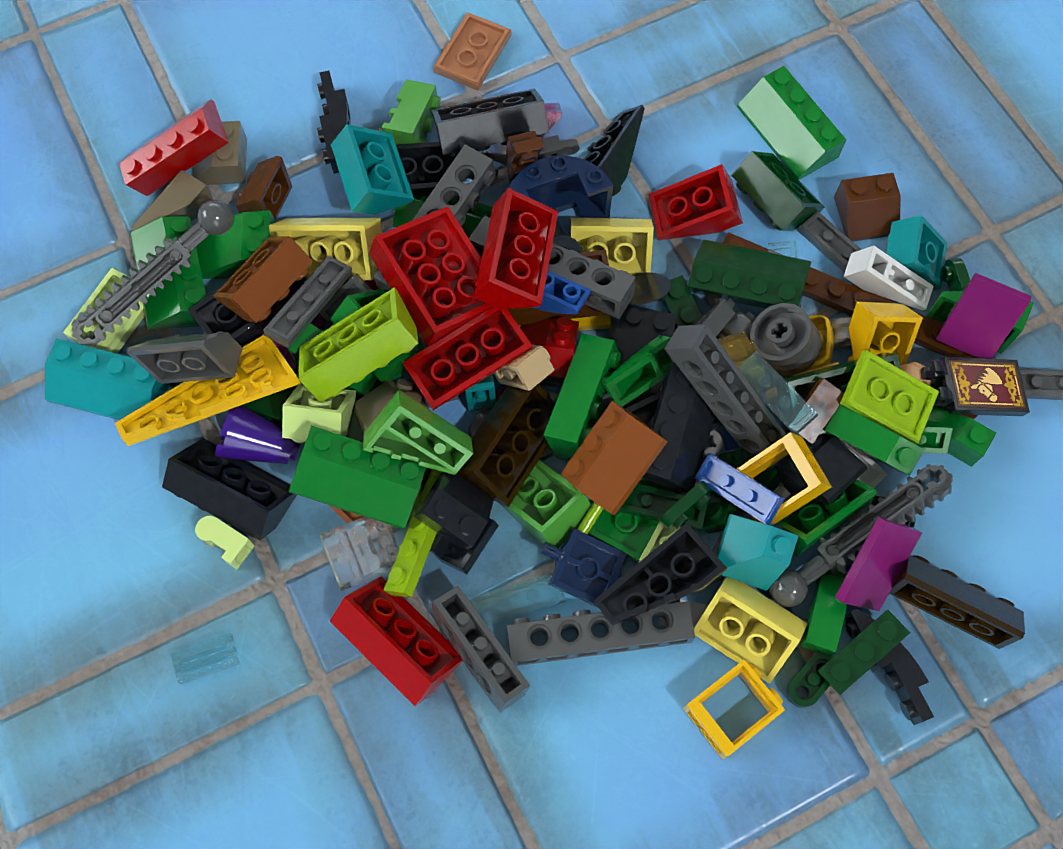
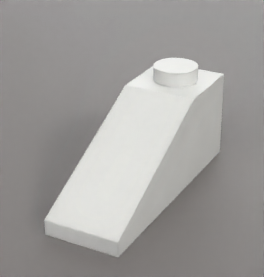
M875 246L851 253L843 276L865 291L922 311L927 309L933 290V285Z

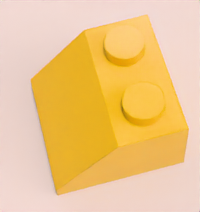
M857 302L848 327L854 360L859 359L862 351L868 350L875 355L880 353L898 354L900 366L906 364L923 317L904 304Z

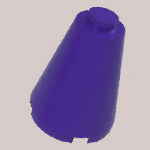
M244 405L229 409L220 433L223 442L221 445L217 444L215 457L288 464L290 459L296 460L301 444L296 443L292 439L282 438L281 427Z

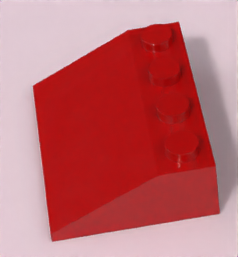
M448 206L374 237L369 254L391 289L395 287L417 327V332L427 347L493 307L473 298L481 257Z

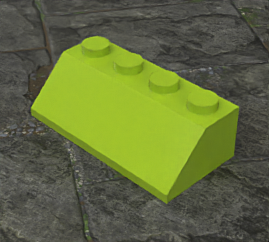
M395 287L299 346L298 379L320 402L325 401L329 397L337 396L344 388L362 381L367 374L377 368L385 367L392 359L402 353L410 352L418 344L417 327Z

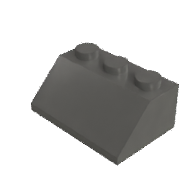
M217 332L213 334H193L191 336L153 339L129 347L127 353L160 384L235 378L242 347L228 332Z

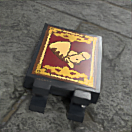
M944 356L940 360L931 361V367L920 369L923 380L942 379L943 387L936 389L939 393L933 407L948 406L949 414L1024 416L1030 413L1017 360Z

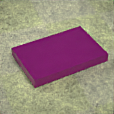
M975 273L938 332L936 340L977 358L992 359L1029 305L1032 296Z
M878 517L835 598L845 604L880 611L922 532L913 527Z

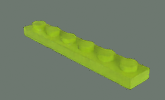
M430 469V474L421 492L414 514L442 471ZM412 517L409 527L383 590L391 596H413L437 533L415 517Z

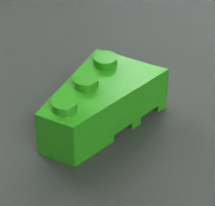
M406 79L397 96V102H399L397 109L391 108L389 116H392L390 123L384 122L382 125L383 132L392 133L395 144L427 142V133L432 132L434 125L432 110L440 108L441 99L437 96L436 85Z
M398 390L363 435L364 451L372 453L373 450L390 454L391 458L401 460V458L412 460L418 462L420 466L453 475L460 470L473 454L471 437L400 390Z

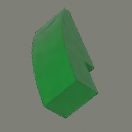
M659 335L629 357L608 377L603 384L613 402L622 407L665 379L663 374L668 371L672 364L671 357L665 350L671 337Z
M828 570L817 579L806 618L808 624L805 628L801 647L818 653L823 652L831 656L836 653L847 604L842 603L835 597L847 574L838 571L832 575Z

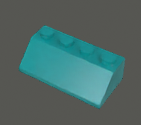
M57 338L45 362V400L47 402L117 420L126 417L163 395L169 387L167 383L160 384L132 357Z

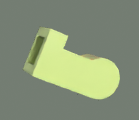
M213 516L201 518L195 528L196 535L206 545L210 547L217 546L225 552L221 558L236 570L255 546L247 537Z

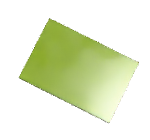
M865 350L860 354L840 404L910 442L918 444L939 391L872 352Z

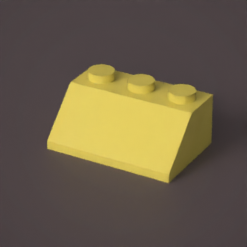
M571 217L570 237L574 238L582 246L584 252L606 250L610 267L626 271L630 275L645 272L651 273L654 230L651 219Z
M726 577L695 625L694 633L695 636L738 664L744 659L748 664L753 663L761 672L762 679L770 684L800 642L808 623L745 583Z

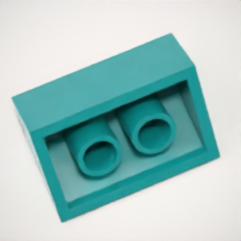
M346 124L332 142L331 147L351 211L376 215L411 203L414 197L392 133Z

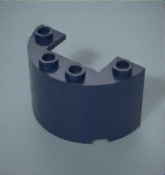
M562 155L546 157L525 167L511 183L510 189L558 211V213L575 207L580 218H610L613 184L600 168L584 159Z

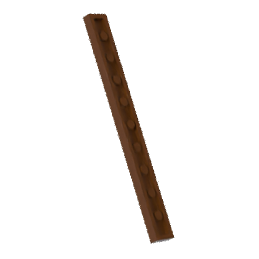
M728 232L723 241L724 244L781 255ZM810 267L803 294L805 297L849 316L853 315L857 302L894 303ZM917 313L923 319L914 344L946 357L976 358L973 355L937 341L936 337L943 323Z

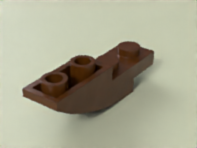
M536 131L508 137L506 160L509 181H513L525 167L538 160L537 157L544 147L541 137L537 138Z

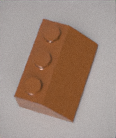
M269 236L213 296L244 320L255 323L261 322L271 313V306L289 294V287L308 273V266L313 260L290 236Z
M612 401L563 469L561 475L577 490L609 513L615 515L668 441L636 415Z

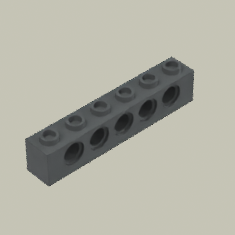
M464 145L413 220L448 206L462 227L466 219L465 215L469 209L476 207L481 197L480 193L485 186L489 187L495 178L493 159ZM465 179L473 180L471 183L468 184L462 183V181ZM451 200L459 201L455 205H447V203ZM378 269L373 278L378 288L388 292L391 288Z
M484 216L469 237L481 259L490 223V218ZM554 243L552 244L548 271L591 289V294L584 305L620 319L634 296L636 277L626 271L617 270L605 265L599 260H593L580 255L574 250H568Z
M707 325L677 327L665 350L739 447L749 454V460L787 435Z
M680 599L628 619L637 625L638 631L634 634H628L622 629L621 624L623 622L612 625L603 613L591 614L590 610L576 611L572 613L573 616L561 618L560 614H549L543 616V620L531 622L530 618H519L513 620V624L507 625L511 660L516 666L692 643L695 639L689 601L680 602ZM657 616L664 618L667 622V628L664 630L656 629L652 624V618ZM601 624L607 628L608 635L603 638L595 637L591 632V628L594 625ZM567 628L574 629L578 634V638L573 642H567L561 637V632ZM534 633H544L548 638L547 643L543 646L534 645L530 640Z

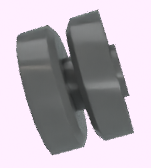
M779 303L770 306L761 312L752 324L750 332L751 346L768 368L779 375L791 376L802 373L813 366L820 356L822 348L821 334L804 309L795 304Z

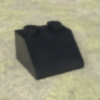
M822 433L818 435L813 444L805 441L832 486L813 500L830 505L867 470L866 464L835 436ZM790 454L774 465L783 487L790 494L796 495L808 487Z
M441 472L413 517L459 548L467 549L473 547L488 523L494 499L457 473L453 475Z

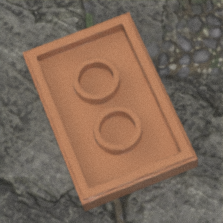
M467 12L433 67L434 73L479 91L512 36L511 29Z

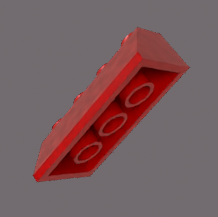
M210 99L125 157L119 163L125 185L145 196H149L173 180L181 170L187 171L216 152V150L228 144L229 141L215 102Z
M510 188L504 192L493 205L473 298L499 309L539 307L542 304L558 211Z
M493 306L403 362V365L434 411L532 349L533 346L507 308L499 309Z
M380 576L345 596L330 622L414 706H417L430 696L463 660L452 644L404 597L391 596L383 591L387 581Z

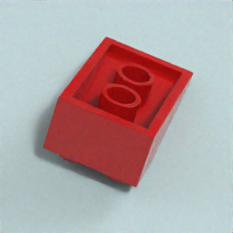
M722 164L648 194L659 240L714 234L743 224L733 181Z
M566 317L549 318L520 327L531 344L542 346L548 351L551 358L550 362L554 368V371L548 376L565 378L576 351L579 321H573Z

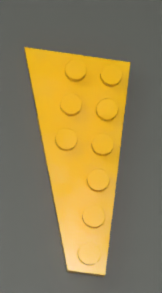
M262 335L242 347L235 378L183 382L115 422L121 439L127 446L301 384V382L273 341Z

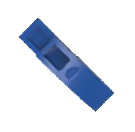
M547 271L542 304L539 307L532 308L553 313L578 314L591 294V289L551 271Z

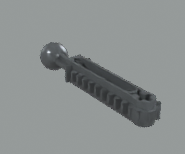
M217 199L203 203L198 210V222L180 238L176 236L172 240L165 237L163 239L164 248L156 245V255L149 252L146 254L147 263L139 260V270L131 267L129 269L131 277L121 276L122 285L114 282L112 285L114 292L107 289L104 291L105 300L97 297L95 300L97 307L89 304L86 308L88 313H79L77 319H74L71 324L73 326L72 338H75L81 345L97 346L101 340L104 341L107 336L105 331L114 332V323L121 326L123 324L122 316L130 318L132 315L130 309L136 311L140 309L139 301L146 304L148 302L147 294L155 296L157 293L156 286L163 289L165 287L164 279L173 280V271L181 274L182 269L180 265L187 268L190 267L189 257L191 256V251L210 234L215 236L223 235L231 229L234 223V213L230 206L224 201ZM97 320L98 323L94 332L90 330L86 333L84 327H90Z
M927 464L922 470L918 469L916 477H907V483L905 485L899 483L897 485L898 490L895 492L889 490L887 498H878V504L876 506L870 504L868 506L869 511L866 513L860 511L858 519H849L850 524L847 527L841 525L839 527L840 532L837 534L831 532L829 540L820 538L821 545L817 548L818 556L797 571L785 569L769 588L772 599L783 607H794L801 604L806 598L808 585L828 570L832 575L838 571L847 574L846 565L854 563L878 517L903 525L907 521L913 523L915 515L920 514L923 516L926 507L934 508V501L939 500L942 502L944 497L952 493V474L948 473L943 465L931 466Z

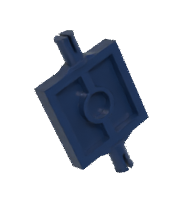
M576 529L570 530L566 543L561 549L545 541L542 545L543 548L540 550L541 554L555 559V569L548 585L595 607L597 605L593 601L621 578V567L626 557V553Z

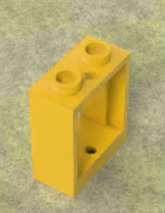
M791 432L737 468L754 479L755 476L790 454L808 487L781 504L770 523L772 526L832 487L802 436ZM753 517L757 522L763 523L757 518Z
M745 659L683 708L722 760L731 755L785 711L781 705L783 700L773 688L768 689L761 680L763 676L759 669L753 663L748 664ZM739 675L768 713L731 742L702 703Z

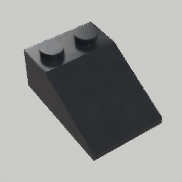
M628 304L618 320L614 337L617 349L621 353L619 366L659 335L672 337L677 315ZM662 381L649 389L652 395L660 392Z

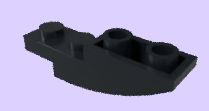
M328 70L319 72L322 83L317 84L320 98H326L327 104H322L324 115L319 116L322 127H318L317 131L320 143H326V148L322 149L325 164H331L333 174L339 173V169L331 144L346 124L351 125V117L345 89L334 90L330 71Z
M855 609L845 615L844 619L846 622H844V626L848 635L854 639L875 620L860 610ZM900 642L870 669L873 673L884 668L886 672L884 675L890 689L896 691L901 701L900 708L903 715L908 720H911L913 725H916L934 717L919 689L920 686L929 683L916 660Z

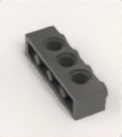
M456 586L434 600L430 612L431 616L498 711L501 713L525 696L530 684L460 587Z

